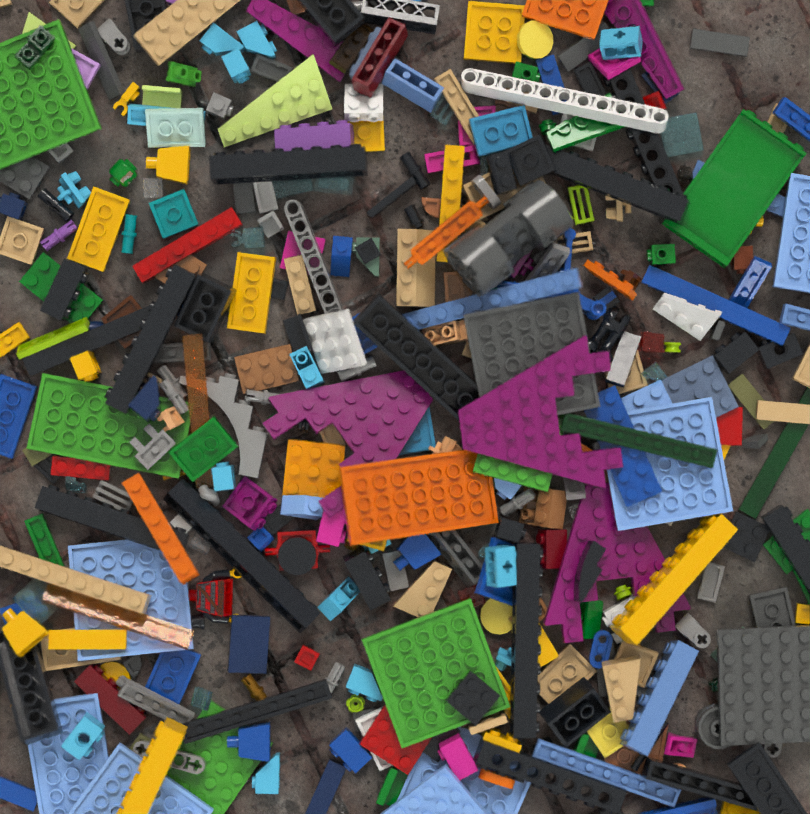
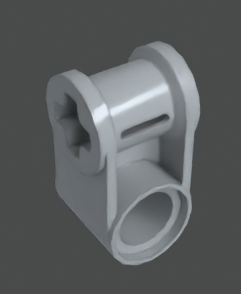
M108 18L97 28L101 38L118 55L128 54L131 48L129 41L113 21ZM119 42L124 45L122 48L117 45Z
M689 613L675 625L697 647L706 648L711 642L710 635ZM705 634V642H698L699 639L697 638V636H703Z

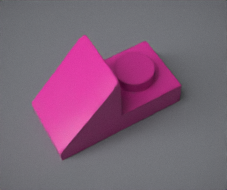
M668 732L664 754L693 758L698 739Z

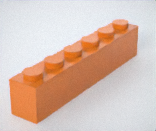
M137 473L122 482L180 583L184 585L199 576L200 574L142 476Z

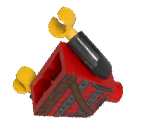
M234 568L232 571H229V569L213 571L204 577L203 582L197 583L196 590H189V600L196 601V609L201 611L203 616L213 623H231V617L229 616L232 615L233 579L229 578L231 576L234 578L242 577L234 575Z

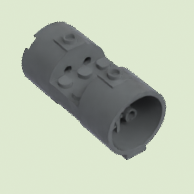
M541 180L532 181L503 203L505 210L482 228L476 227L474 229L472 227L443 250L448 263L454 270H457L463 278L462 281L477 296H484L514 272L512 266L523 256L529 254L532 249L543 250L573 227V219L566 205L545 182Z

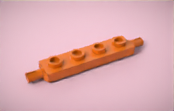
M484 196L477 203L471 200L410 250L412 257L404 262L405 266L409 269L417 262L423 265L483 216L481 209L490 203L488 199Z

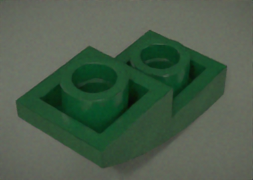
M41 25L27 38L28 42L15 54V58L29 70L40 60L55 40V37Z

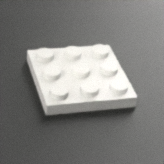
M349 309L308 317L303 320L321 374L367 364Z

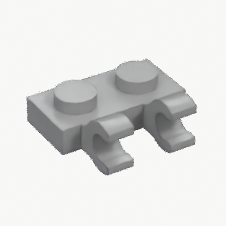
M150 424L144 430L153 439L146 446H143L136 437L129 442L138 451L135 457L147 470L176 444L164 430L158 433Z

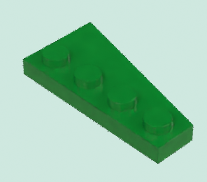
M610 92L604 96L612 98ZM574 116L546 132V138L552 151L556 152L622 129L625 126Z

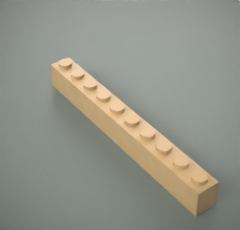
M0 545V567L146 614L152 595Z

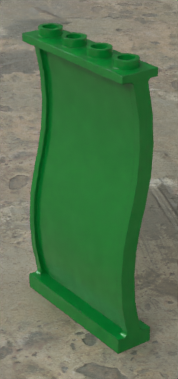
M744 109L683 193L690 201V205L682 224L680 225L667 219L661 224L723 268L728 266L791 173H793L807 154L798 143L793 144L784 133H777L772 129L771 124L766 121L761 122L756 118L757 115L754 112Z

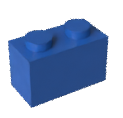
M345 727L330 742L329 746L331 748L329 750L336 758L340 756L344 761L342 764L348 771L353 770L357 773L372 759V754L368 749L361 746L359 739Z

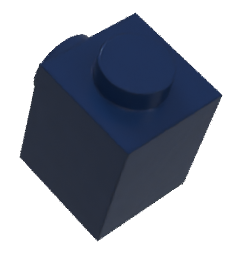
M9 192V195L3 194L0 197V213L22 221L28 203L20 200V195Z

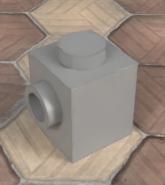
M213 92L206 111L226 121L227 116L230 117L233 112V102L231 99Z

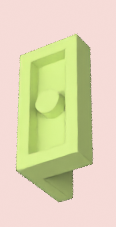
M142 85V105L181 108L183 92L180 88Z

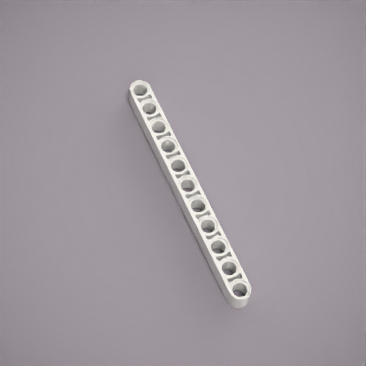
M472 68L465 69L461 74L462 89L464 92L653 133L665 131L668 122V113L664 109Z

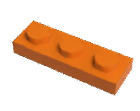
M587 260L583 265L588 272L632 301L637 294L633 290L634 286L626 280L621 282L618 280L619 276L611 270L606 272L603 270L605 267L599 262L595 261L592 263Z

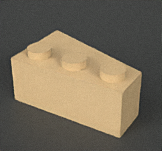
M433 560L393 604V607L416 617L433 612L452 568Z
M640 655L601 662L614 723L633 719L641 662Z

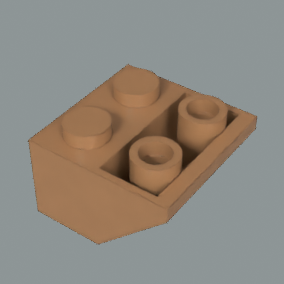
M524 486V491L532 489L535 493V498L521 509L519 523L563 529L567 503L565 491L549 488L548 492Z

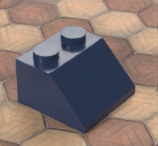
M154 375L129 404V407L148 423L151 420L154 422L161 413L159 411L161 409L159 381Z

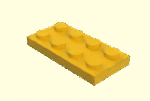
M93 186L67 259L104 272L131 200Z
M237 252L233 288L237 289L230 304L228 329L266 334L276 257Z

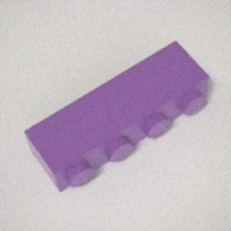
M347 120L336 121V124L329 125V122H318L317 126H310V124L304 123L298 124L296 128H291V125H282L280 129H274L275 149L282 148L284 151H291V148L294 147L311 150L313 146H322V149H329L332 145H342V148L350 147V144H354V128Z

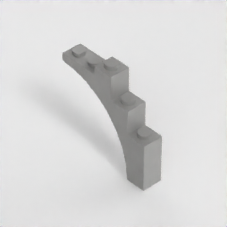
M186 373L185 376L180 375L179 383L193 387L209 396L228 416L235 429L239 443V474L259 478L268 433L264 432L265 428L253 426V429H249L254 406H250L249 401L240 399L239 403H236L240 380L236 379V375L225 373V376H220L218 383H215L216 379L205 377L204 380L197 379V375Z

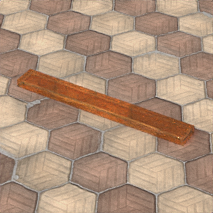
M202 334L182 336L191 433L210 419ZM212 468L195 480L196 488L202 485L214 487Z
M51 583L47 584L41 599L44 603L188 650L194 635V630Z

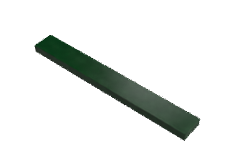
M806 387L797 404L810 405V388ZM786 423L738 510L756 519L809 424Z
M571 413L565 414L561 428L563 432L579 433L583 437L713 468L718 450Z

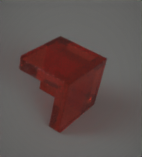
M641 332L640 351L665 353V349H663L664 334Z
M477 584L469 588L457 590L460 600L463 601L471 598L474 607L486 603L484 596L475 593Z

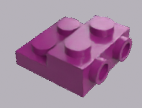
M244 476L222 507L250 529L256 531L257 528L261 529L264 526L267 514L275 511L278 499L250 478Z

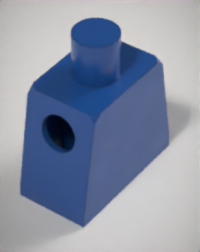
M426 534L409 536L396 548L401 556L393 561L399 571L407 565L415 570L437 558L441 553Z
M270 722L239 727L238 736H227V748H238L239 757L269 762L271 758Z

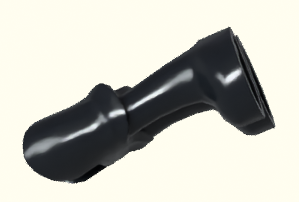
M616 306L606 311L603 321L598 326V330L588 339L590 353H595L606 332L610 333L604 344L597 351H609L610 364L613 361V355L610 353L616 340L620 339L631 319V316L625 313L619 323L615 321L614 318L619 312V308Z

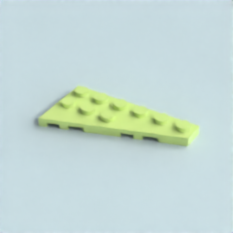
M314 54L218 128L224 147L278 129L282 125H289L332 110Z

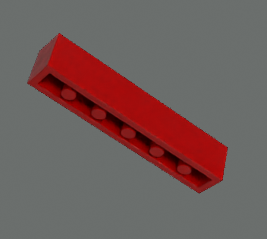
M231 207L132 267L141 282L146 284L154 279L157 274L187 256L200 252L242 227L243 224L235 210Z

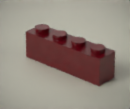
M388 17L351 79L354 91L370 98L373 96L386 70L408 37L405 24Z
M90 664L74 682L86 694L98 693L100 707L130 735L148 716L145 713L146 710L117 696L120 689L117 687L116 680L113 677L108 679L103 674L105 670L99 664Z

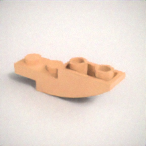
M464 320L451 321L422 329V333L436 346L468 341Z

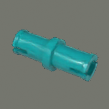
M125 214L124 231L121 233L123 235L121 252L133 254L134 239L137 237V233H135L137 216Z

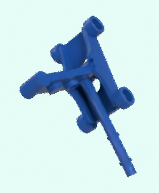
M569 229L563 234L565 247L570 248V254L564 261L563 268L560 267L559 272L567 271L571 268L572 242L576 236V232L573 229ZM502 281L495 288H503L518 283L515 281ZM573 289L562 293L546 296L543 298L579 292V290ZM579 292L582 312L586 314L588 319L597 320L605 313L606 305L604 302L593 301L584 297Z

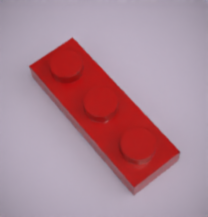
M60 455L52 456L51 475L109 480L110 465Z

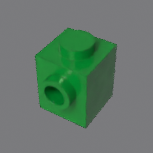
M516 62L512 77L539 82L540 73H537L538 67Z
M675 244L649 246V250H646L647 261H650V265L676 263Z

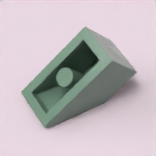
M356 237V242L352 244V253L356 254V258L364 265L355 247L370 238ZM372 238L379 250L380 238ZM379 257L364 265L375 277H379Z

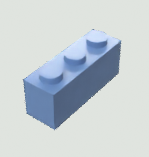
M394 58L386 70L382 80L383 85L430 113L440 100L444 90L443 86Z

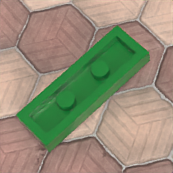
M42 513L25 520L24 522L39 558L65 566L44 514Z

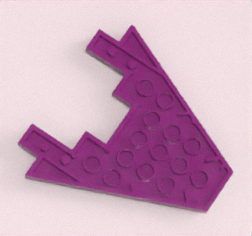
M582 336L460 408L458 413L463 449L606 488L604 470L623 467L621 448L616 447L582 452L579 433L560 435L555 398L575 395L572 376L611 371L609 351L589 353L587 336Z
M403 370L270 396L268 400L277 414L263 422V426L272 439L275 440L304 419H306L316 434L333 424L353 452V455L339 463V467L395 460L433 399L423 387ZM341 486L318 501L328 518L344 509Z
M606 483V488L584 485L586 498L579 501L543 621L544 626L561 624L563 643L583 641L580 602L574 600V582L578 562L589 540L595 541L606 548V551L596 565L602 569L596 581L631 577L633 596H637V591L651 581L649 579L650 576L663 567L662 563L665 558L647 526L622 531L617 530L609 483ZM596 581L583 602L598 600ZM683 593L654 625L655 632L676 631L674 611L691 609Z

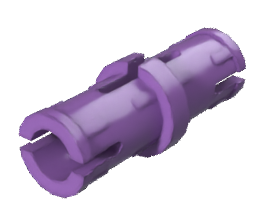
M70 220L58 230L57 228L54 229V232L40 241V243L48 252L59 242L63 243L65 238L78 230V228Z

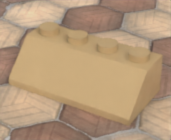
M398 229L396 307L435 306V255L423 265L417 262L408 269L404 262L412 257L410 250L428 236L432 230Z

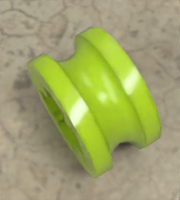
M664 342L666 346L664 352L681 353L679 349L681 343Z

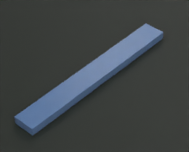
M540 738L537 739L532 753L533 758L674 808L681 792L679 788L645 779L636 772Z

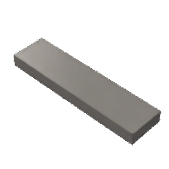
M128 678L117 695L164 720L168 717L182 724L191 721L195 715V712Z

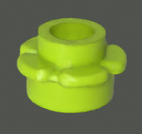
M626 585L619 586L615 589L616 592L613 595L617 597V600L625 599L632 595L631 587H626Z
M355 694L351 695V698H348L346 701L348 710L351 713L363 711L364 698Z

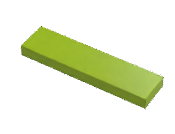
M84 317L18 346L16 355L20 360L89 330L90 322L87 317Z

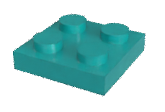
M185 189L149 203L163 239L199 225Z

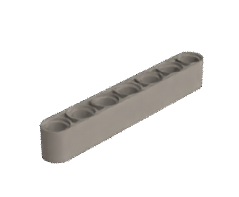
M298 200L287 201L284 205V211L324 313L344 310L302 203ZM292 203H296L299 208L295 214L289 211V206ZM299 221H303L306 225L305 230L302 232L296 229V224ZM306 239H310L313 243L310 250H306L303 246V242ZM313 257H317L320 260L317 268L312 267L310 264V260ZM320 275H324L327 278V283L324 286L319 285L317 282V278ZM326 293H331L334 296V301L331 304L327 303L324 299Z

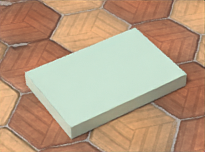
M204 108L145 110L148 148L206 146Z

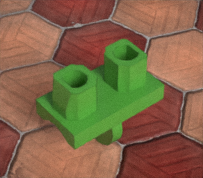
M168 61L169 70L167 71L166 81L189 87H195L196 82L201 81L202 72L197 70V68Z

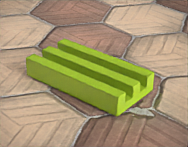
M580 185L568 187L575 225L593 222L594 216L588 188ZM582 188L584 191V196L589 218L587 219L585 217L584 207L580 193V189ZM573 190H576L582 220L578 219Z

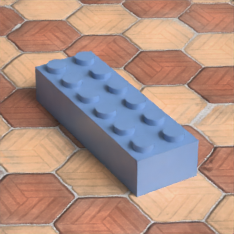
M679 640L670 641V643L667 642L662 651L664 655L661 660L656 662L654 667L656 672L653 678L650 677L645 685L647 690L644 695H640L637 701L639 706L633 714V719L628 720L630 725L628 729L623 730L620 736L622 740L621 745L641 755H649L699 652L698 650Z

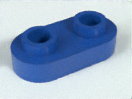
M599 630L593 636L589 662L594 668H602L601 662L609 660L613 638L606 630ZM601 636L606 637V640L603 643L599 642V638ZM596 655H601L600 661H595Z

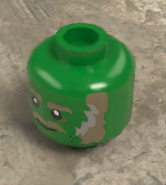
M127 158L125 160L119 159L109 169V174L112 176L110 180L117 187L120 184L123 187H127L137 177V168Z

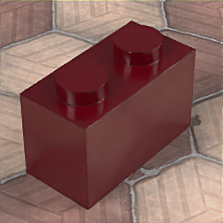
M538 529L536 542L543 548V558L540 559V566L545 569L560 568L567 544V530Z

